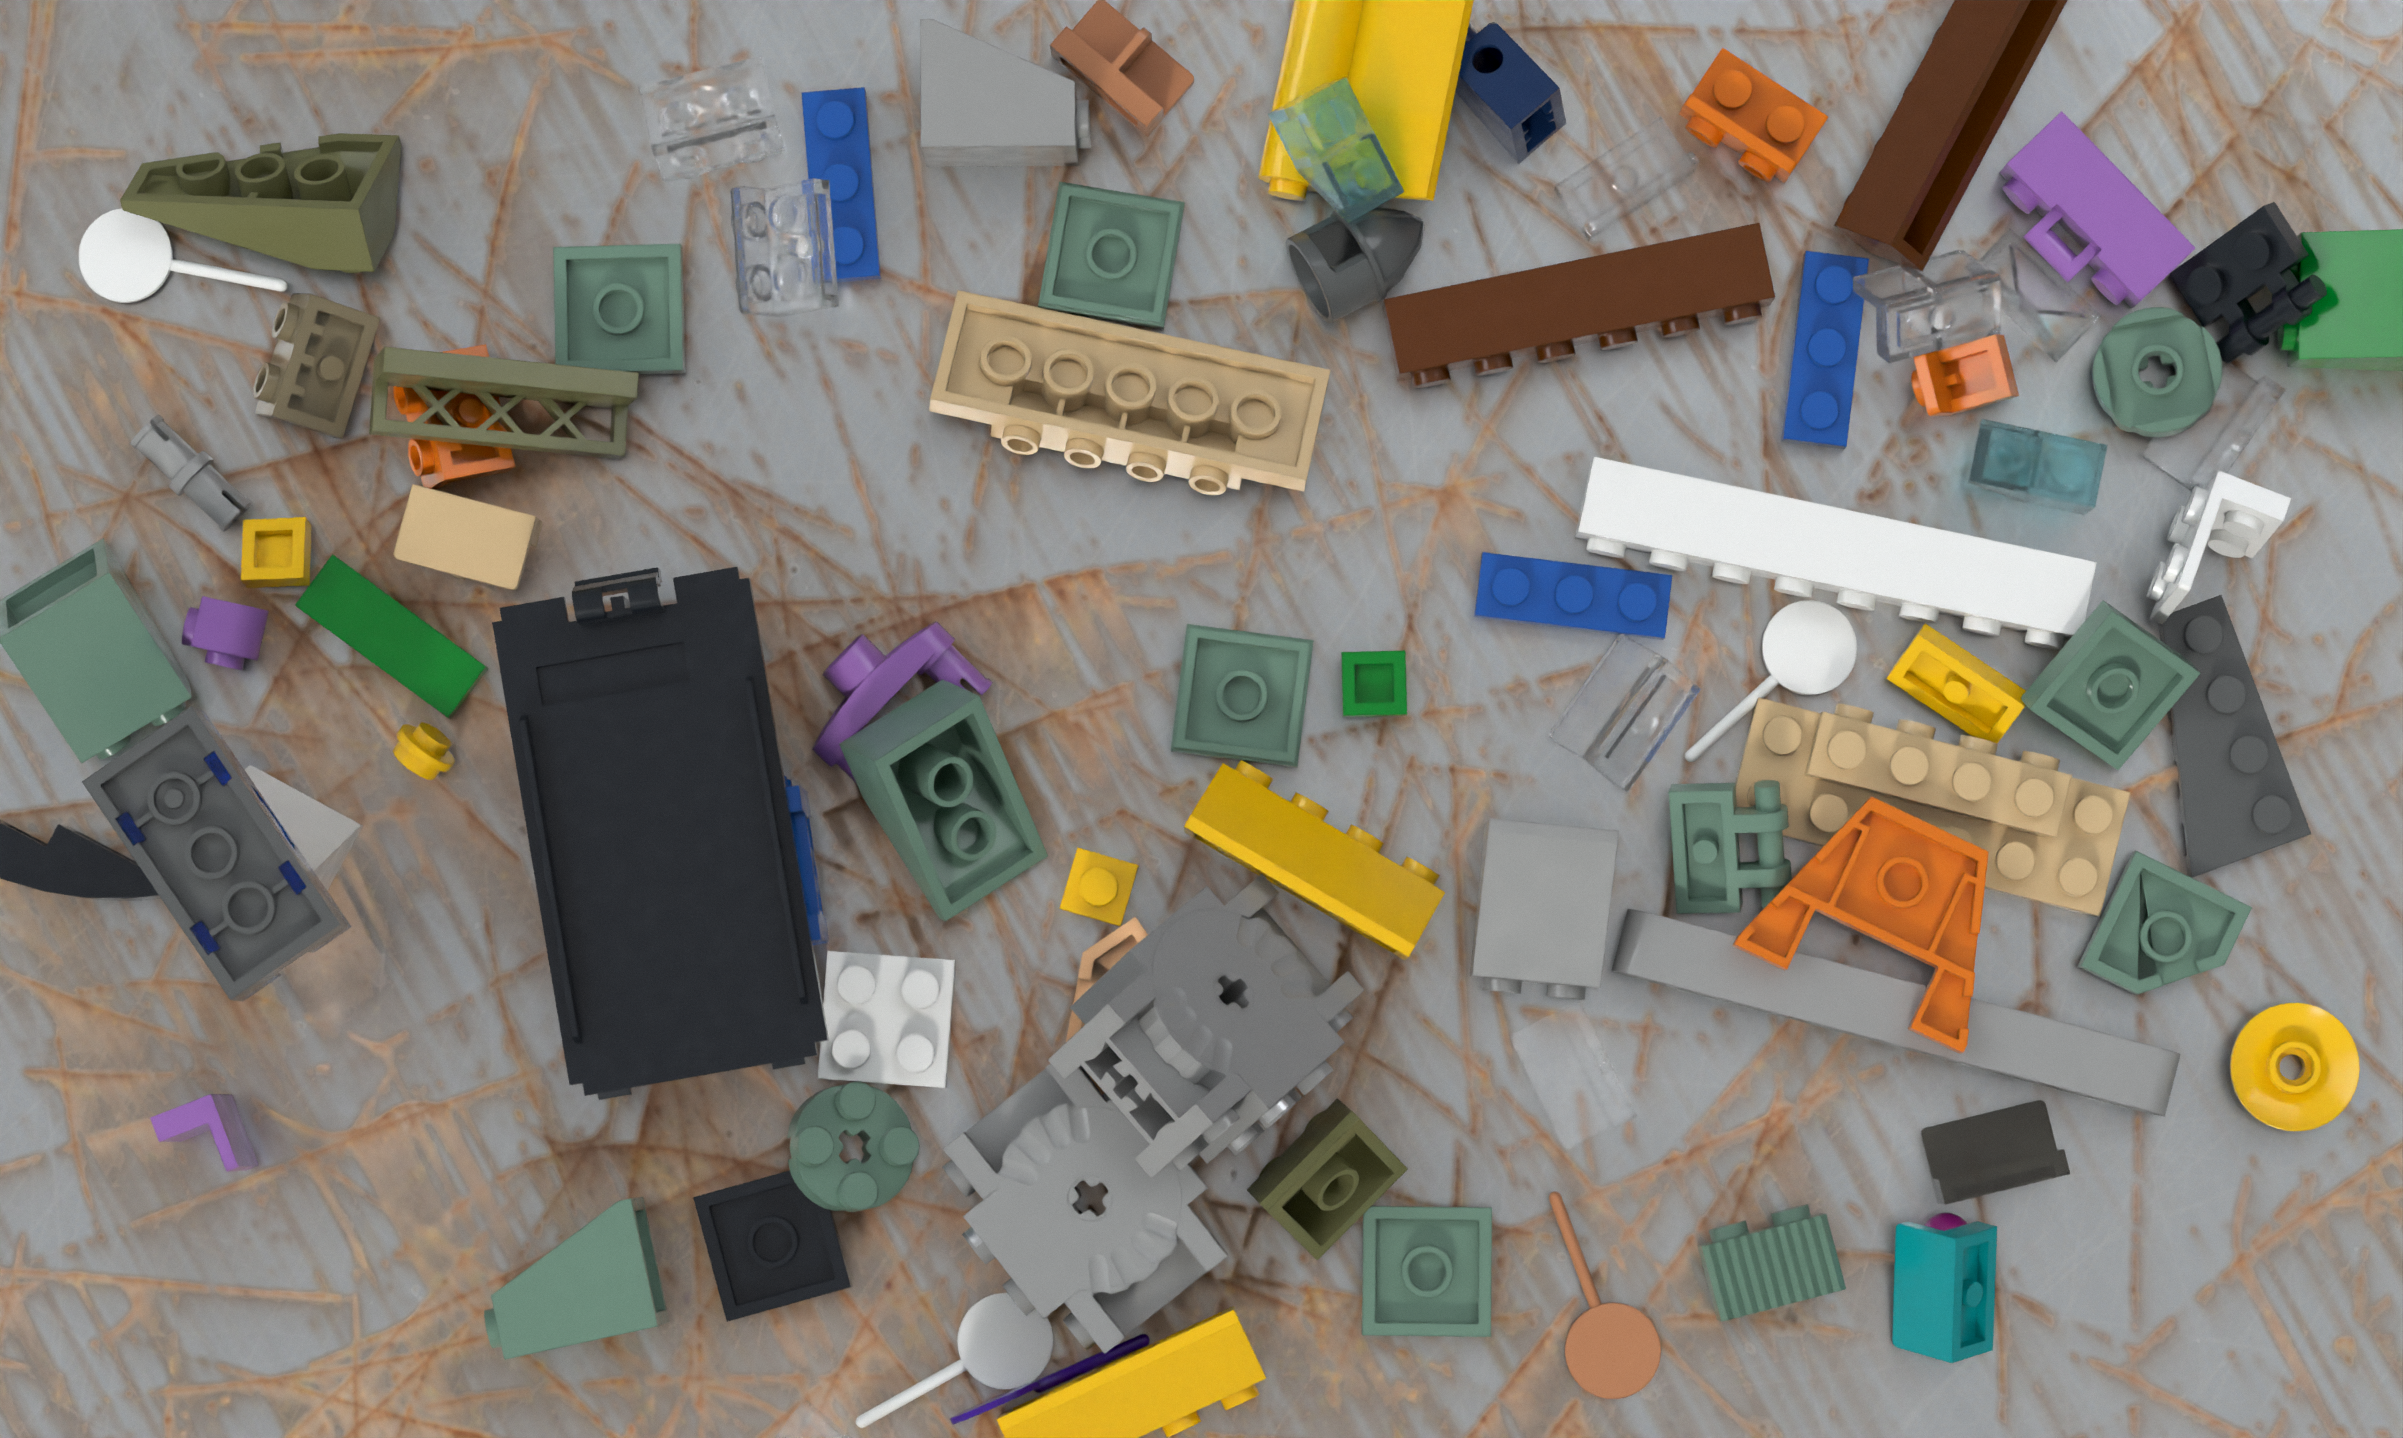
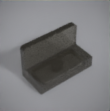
M2042 1100L1925 1127L1920 1132L1937 1204L1946 1205L2070 1174L2065 1150L2057 1149L2047 1107Z

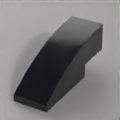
M0 820V878L44 892L93 900L143 901L161 899L136 861L71 827L58 824L47 844Z

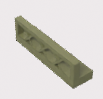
M384 347L374 358L369 434L622 459L625 457L628 406L637 399L639 373ZM388 386L412 388L429 409L414 422L386 420ZM429 390L449 393L438 401ZM459 393L474 394L492 413V416L477 429L460 427L443 406ZM492 396L512 399L501 407ZM522 399L539 401L556 422L540 435L526 434L522 432L507 412ZM556 403L573 404L574 406L564 414ZM584 406L612 408L610 442L587 440L570 421V418ZM435 414L443 425L426 424L424 422ZM498 420L506 431L487 429ZM561 427L570 438L550 435Z

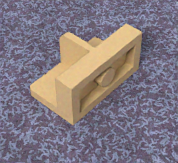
M412 484L394 549V557L399 561L449 573L459 579L466 580L468 578L516 590L520 584L530 545L537 547L543 522L533 515Z

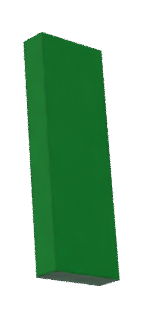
M333 554L295 604L305 614L449 719L454 716L488 670V667Z

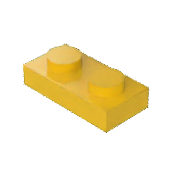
M1926 623L1921 627L1886 678L1971 736L1994 743L2000 741L2026 706L2021 700L2022 695L2026 692L2025 689Z

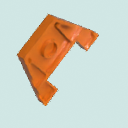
M1871 796L1736 937L1732 946L1785 971L1790 965L1814 911L1819 912L1934 967L1935 971L1910 1022L1908 1030L1962 1054L1968 1044V1020L1970 1002L1974 990V966L1977 939L1981 927L1989 851Z

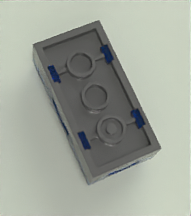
M191 706L82 781L230 1000L245 1001L280 977L279 971L307 952L315 953L352 927L205 711Z

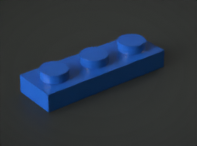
M865 87L801 92L816 281L818 284L881 279Z
M1805 251L1803 255L1781 442L1845 449L1847 447L1869 258Z
M1482 552L1474 617L1664 640L1672 575Z

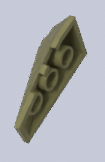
M338 133L318 136L319 147L283 153L281 142L260 145V154L238 160L226 161L223 155L213 152L142 163L120 202L123 211L311 269L341 270L345 273L374 272L394 236L402 145L399 135Z

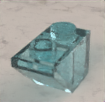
M1346 77L1319 85L1268 114L1296 170L1346 222H1352L1404 193Z
M1981 419L1967 483L2023 503L2085 515L2094 509L2096 505L2108 445Z

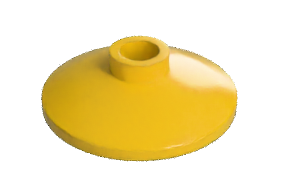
M2305 1003L2279 1004L2255 1015L2238 1034L2230 1057L2231 1081L2242 1105L2262 1123L2284 1131L2312 1130L2335 1119L2351 1101L2359 1080L2360 1065L2358 1051L2346 1027L2329 1012ZM2287 1055L2297 1057L2301 1063V1072L2293 1080L2285 1078L2280 1072V1062Z

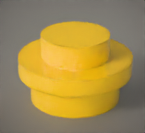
M421 722L418 727L404 724L397 732L396 736L399 742L393 748V754L400 763L416 775L427 780H434L440 771H449L455 763L453 755L448 750L452 745L450 740L432 725Z

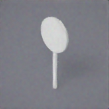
M122 208L109 211L97 218L86 230L79 247V266L86 283L100 296L119 303L137 302L151 296L164 284L170 271L280 292L288 288V283L284 279L174 259L170 236L160 222L123 211Z
M1814 600L1794 602L1777 612L1768 623L1762 639V656L1770 676L1685 753V759L1688 762L1696 761L1756 706L1758 697L1765 698L1778 685L1793 693L1808 696L1827 693L1843 683L1851 673L1857 657V640L1848 619L1833 606Z
M1008 1293L993 1294L981 1299L968 1310L960 1324L957 1337L960 1360L856 1418V1425L864 1428L966 1370L980 1383L995 1389H1015L1032 1382L1044 1371L1052 1355L1053 1331L1048 1318L1043 1319L1036 1309L1026 1316Z

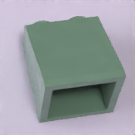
M104 538L0 600V644L81 764L95 755L99 759H105L116 754L130 742V734L150 722L153 726H160L169 722L185 709V701L192 698L188 677Z
M644 1197L616 1202L491 1295L493 1308L484 1310L485 1326L491 1347H502L504 1360L658 1327L670 1322Z

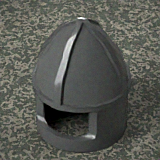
M1362 205L1346 210L1338 208L1327 219L1288 238L1285 243L1292 268L1307 298L1323 320L1331 324L1375 300L1377 302L1384 300L1387 292L1402 280L1422 246L1424 222L1420 217L1403 210Z

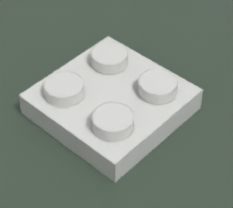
M827 951L823 1007L829 1041L820 1042L818 1079L947 1088L956 960Z

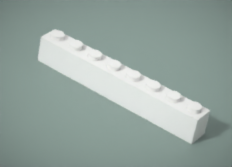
M1593 457L1589 466L1575 538L1588 540L1587 551L1604 556L1624 558L1626 549L1650 553L1649 564L1666 569L1686 571L1688 562L1712 566V577L1728 582L1749 584L1750 576L1755 575L1776 580L1774 590L1801 597H1812L1813 588L1838 593L1836 603L1862 610H1874L1876 601L1901 606L1899 616L1909 620L1936 624L1939 614L1964 619L1962 630L1971 633L1999 637L2001 627L2026 632L2024 642L2027 644L2054 650H2061L2064 641H2069L2085 622L2097 564L2094 561Z

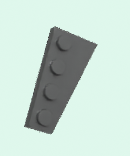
M2222 595L2172 612L2163 624L2158 623L2160 640L2192 662L2201 673L2170 709L2173 734L2171 735L2173 756L2177 764L2180 798H2178L2181 825H2184L2187 856H2185L2187 876L2193 878L2311 835V831Z

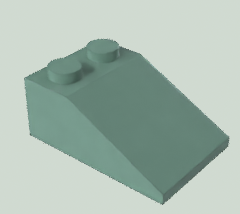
M942 679L839 744L863 799L939 919L946 922L1048 856L979 695Z

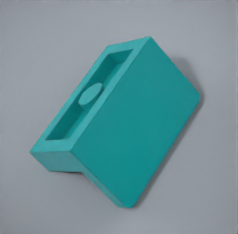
M1909 1221L1896 1226L1892 1342L1895 1347L1949 1363L1958 1362L1993 1350L1997 1226L1979 1221L1945 1231Z

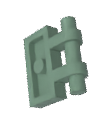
M1762 780L1754 784L1755 805L1751 807H1737L1736 783L1671 784L1668 793L1677 914L1740 913L1743 907L1742 888H1761L1762 908H1765L1792 879L1791 861L1784 858L1783 830L1789 827L1788 808L1785 804H1781L1780 783L1778 781ZM1739 833H1757L1759 860L1755 862L1740 861Z

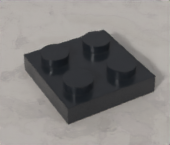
M790 1170L693 1197L727 1322L853 1287L832 1210L824 1209L807 1198L794 1182Z

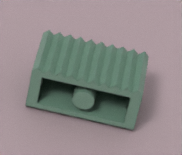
M1808 1204L1771 1213L1773 1226L1749 1232L1745 1220L1710 1229L1709 1234L1712 1242L1697 1246L1717 1320L1723 1322L1845 1290L1846 1286L1827 1215L1825 1213L1811 1215Z

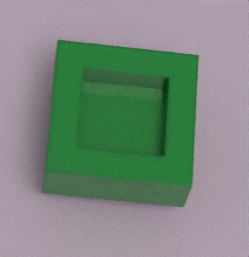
M1405 650L1341 652L1343 717L1407 716Z

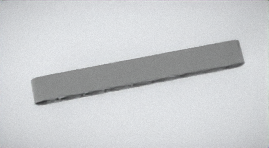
M1627 909L1612 967L1613 972L2165 1117L2181 1055L2177 1052L1971 998L1968 1020V1044L1964 1053L1959 1054L1908 1030L1927 988L1925 985L1795 952L1788 969L1784 971L1733 947L1732 945L1737 937L1735 935L1639 910Z

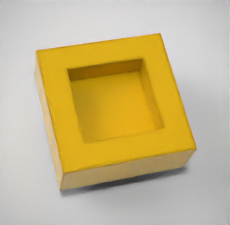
M306 517L243 520L241 581L247 588L310 586L312 525Z
M1077 847L1059 909L1121 927L1139 865Z

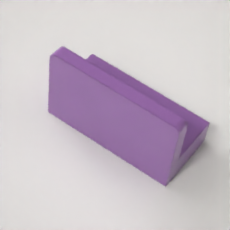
M209 1094L150 1118L159 1142H182L211 1130L227 1172L247 1171L258 1166V1161L232 1094Z

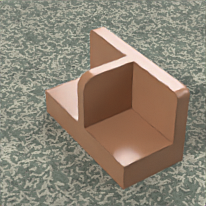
M1097 0L1072 30L1066 26L1050 44L1051 56L1147 137L1194 84V76L1152 41L1151 32L1145 27L1139 30L1105 0Z

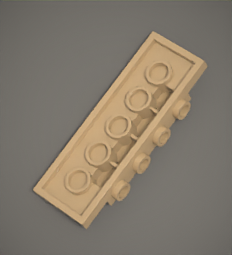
M957 290L930 397L929 411L991 424V437L1002 439L1001 444L1003 447L1016 454L1032 455L1038 452L1039 447L1064 452L1066 461L1081 468H1096L1100 466L1101 461L1126 465V471L1129 475L1147 482L1159 481L1163 478L1164 474L1189 479L1191 488L1207 495L1223 494L1227 487L1240 490L1242 478L1304 492L1331 370Z
M1758 697L1735 782L1737 807H1751L1755 805L1754 784L1762 780L1778 781L1780 783L1781 804H1785L1788 808L1789 827L1783 830V837L1823 847L1872 796L1989 851L1985 889L2095 917L2101 915L2131 792L2073 778L2070 774L2058 772L2060 760L2044 754L2023 751L2019 762L1996 756L1998 744L1985 739L1961 735L1957 746L1933 740L1936 728L1922 723L1899 719L1896 730L1871 724L1874 712L1851 705L1837 703L1834 714L1827 712L1818 713Z

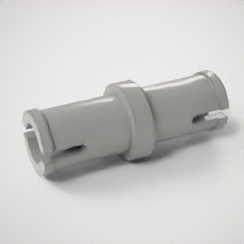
M156 415L150 421L151 426L146 424L136 434L130 444L144 454L172 481L169 485L172 491L178 496L185 493L225 532L232 526V520L236 523L248 510L252 501L245 498L211 466L214 459L205 451L197 453L164 422L160 415Z

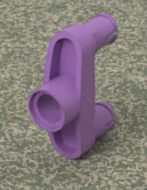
M937 621L909 637L886 656L866 636L861 634L822 674L845 698L822 729L812 750L830 767L837 764L856 783L839 744L864 729L863 727L915 673L920 676L925 672L936 683L943 679L965 689L959 682L963 678L980 695H983L993 682L989 678L986 679L952 645L955 638Z

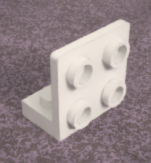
M2219 470L2204 489L2195 486L2186 506L2180 505L2175 514L2167 536V541L2175 544L2166 563H2159L2150 583L2147 597L2156 601L2150 620L2163 624L2188 594L2207 541L2208 546L2221 555L2232 558H2241L2245 555L2253 558L2284 521L2291 498Z

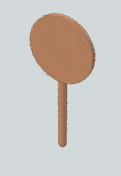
M1557 1191L1551 1192L1549 1195L1550 1204L1589 1305V1309L1584 1311L1571 1325L1566 1337L1564 1350L1568 1370L1578 1385L1595 1396L1606 1399H1620L1631 1396L1642 1390L1651 1381L1658 1369L1661 1358V1344L1658 1333L1648 1317L1638 1309L1623 1303H1601L1561 1194Z

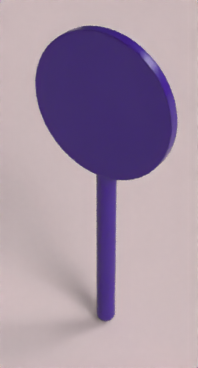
M1140 1334L1114 1346L1106 1354L1102 1351L1039 1380L1003 1393L951 1417L950 1421L952 1425L957 1424L1033 1390L1036 1393H1042L1147 1346L1150 1338L1146 1334Z

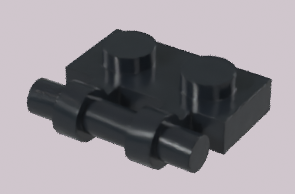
M2275 202L2262 206L2170 273L2171 278L2203 327L2215 323L2222 317H2225L2230 325L2229 333L2216 342L2221 359L2226 363L2233 362L2244 353L2254 355L2269 343V336L2287 323L2290 325L2298 324L2312 313V305L2327 295L2326 286L2318 276L2310 275L2299 283L2290 270L2308 257L2309 254ZM2267 286L2272 294V303L2256 314L2247 299Z

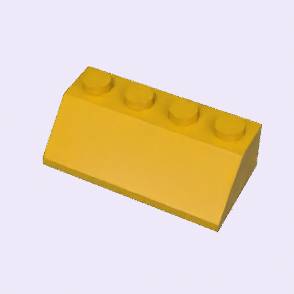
M1240 760L1234 770L1222 763L1186 821L1184 833L1258 876L1263 874L1270 883L1401 959L1406 960L1412 953L1445 894V891L1434 886L1440 875L1407 856L1401 866L1379 854L1384 845L1382 841L1352 824L1346 834L1324 822V819L1329 811L1295 792L1291 801L1277 795L1268 789L1273 778L1252 765Z
M1232 1306L1002 1412L996 1420L1005 1438H1139L1162 1427L1167 1438L1200 1423L1201 1419L1197 1410L1220 1400L1224 1410H1228L1260 1395L1255 1383L1266 1379V1375L1237 1311Z

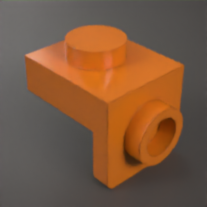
M1995 334L1939 351H1924L1914 354L1916 370H1913L1911 374L1912 387L1918 403L1922 407H1926L1929 416H1951L2019 396L2003 334Z

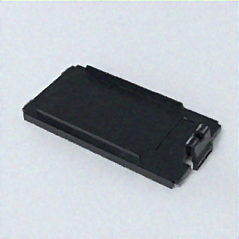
M656 567L575 581L572 600L577 621L569 622L565 597L502 607L500 608L502 621L492 622L569 1085L583 1084L584 1096L598 1094L599 1100L632 1095L631 1088L771 1063L773 1070L806 1064L805 1057L818 1055L817 1042L829 1041L750 578L740 579L738 567L674 577L676 604L663 605L660 602L658 587L661 586L662 577L660 569ZM628 592L629 600L624 596L611 597L612 611H605L603 596Z

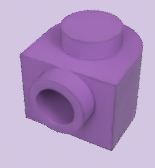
M202 596L199 609L190 607L187 612L182 633V644L207 650L205 663L242 670L245 658L258 661L269 611Z

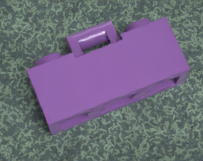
M2062 111L1999 172L2008 181L2002 186L2008 198L2023 212L2029 214L2035 209L2043 217L2023 238L2067 283L2084 266L2089 264L2097 272L2091 277L2093 284L2115 305L2120 304L2124 300L2131 308H2134L2195 249L2184 235ZM2058 223L2084 250L2076 255L2051 228Z

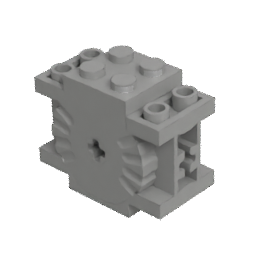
M1263 874L1258 876L1225 905L1206 886L1128 951L1070 1007L1085 1025L1048 1059L1064 1079L1082 1066L1148 1141L1150 1145L1134 1159L1151 1178L1171 1161L1179 1170L1183 1169L1198 1154L1207 1164L1226 1147L1237 1156L1265 1131L1257 1120L1266 1129L1274 1124L1302 1098L1294 1087H1297L1305 1096L1334 1070L1327 1063L1326 1059L1345 1043L1337 1032L1354 1018L1345 1007L1365 991L1348 971L1330 985L1263 909L1279 894Z
M1050 1063L1042 1072L944 1147V1151L951 1160L943 1166V1169L965 1197L977 1191L983 1201L963 1216L971 1227L962 1235L985 1264L996 1258L1006 1270L1011 1279L1002 1286L1021 1311L1027 1316L1036 1309L1044 1319L1065 1303L1071 1313L1063 1321L1086 1350L1097 1344L1103 1353L1106 1354L1138 1326L1228 1257V1253L1189 1205L1190 1202L1208 1189L1192 1166L1188 1163L1183 1169L1179 1170L1171 1161L1151 1178L1134 1159L1150 1144L1113 1101L1105 1099L1081 1067L1064 1079ZM1085 1180L1091 1187L1099 1183H1103L1106 1186L1108 1193L1102 1199L1104 1206L1107 1208L1104 1213L1099 1215L1093 1208L1084 1212L1078 1209L1076 1202L1081 1198L1082 1194L1077 1186L1081 1181Z

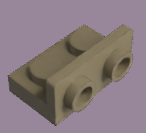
M293 293L289 302L285 301L282 303L274 319L272 336L277 339L271 362H265L262 365L254 383L253 397L258 399L255 414L279 419L333 438L343 439L380 317L313 294Z

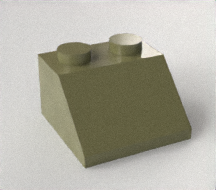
M1337 1098L1325 1111L1320 1112L1309 1121L1304 1132L1280 1157L1274 1158L1266 1164L1259 1178L1247 1191L1318 1260L1408 1168L1353 1111Z

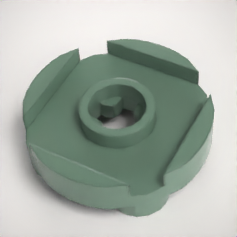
M2151 307L2134 311L2122 317L2103 338L2094 358L2092 370L2093 387L2101 407L2121 430L2135 432L2147 437L2171 436L2193 427L2210 412L2221 385L2222 359L2213 336L2202 325L2200 328L2193 320L2184 317L2183 313L2174 309ZM2159 356L2163 366H2174L2176 375L2166 379L2164 388H2154L2151 381H2142L2139 376L2140 371L2147 369L2148 358Z
M859 1081L830 1087L809 1097L794 1114L789 1124L787 1138L791 1137L789 1148L792 1158L788 1159V1164L794 1182L812 1202L824 1209L833 1211H863L887 1203L900 1192L907 1182L912 1171L913 1161L918 1156L920 1147L918 1137L912 1131L908 1117L900 1105L882 1090L870 1087L866 1083ZM842 1132L850 1137L857 1134L863 1142L861 1149L864 1153L861 1162L854 1158L845 1163L840 1158L839 1154L844 1146L838 1138Z

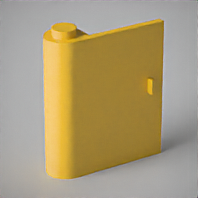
M1294 0L1258 175L1260 180L1270 183L1268 193L1280 198L1304 201L1307 191L1433 201L1474 0Z

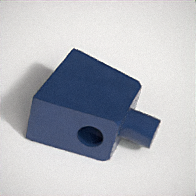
M1469 23L1455 92L1519 164L1566 124L1560 88L1497 23H1489L1480 32Z

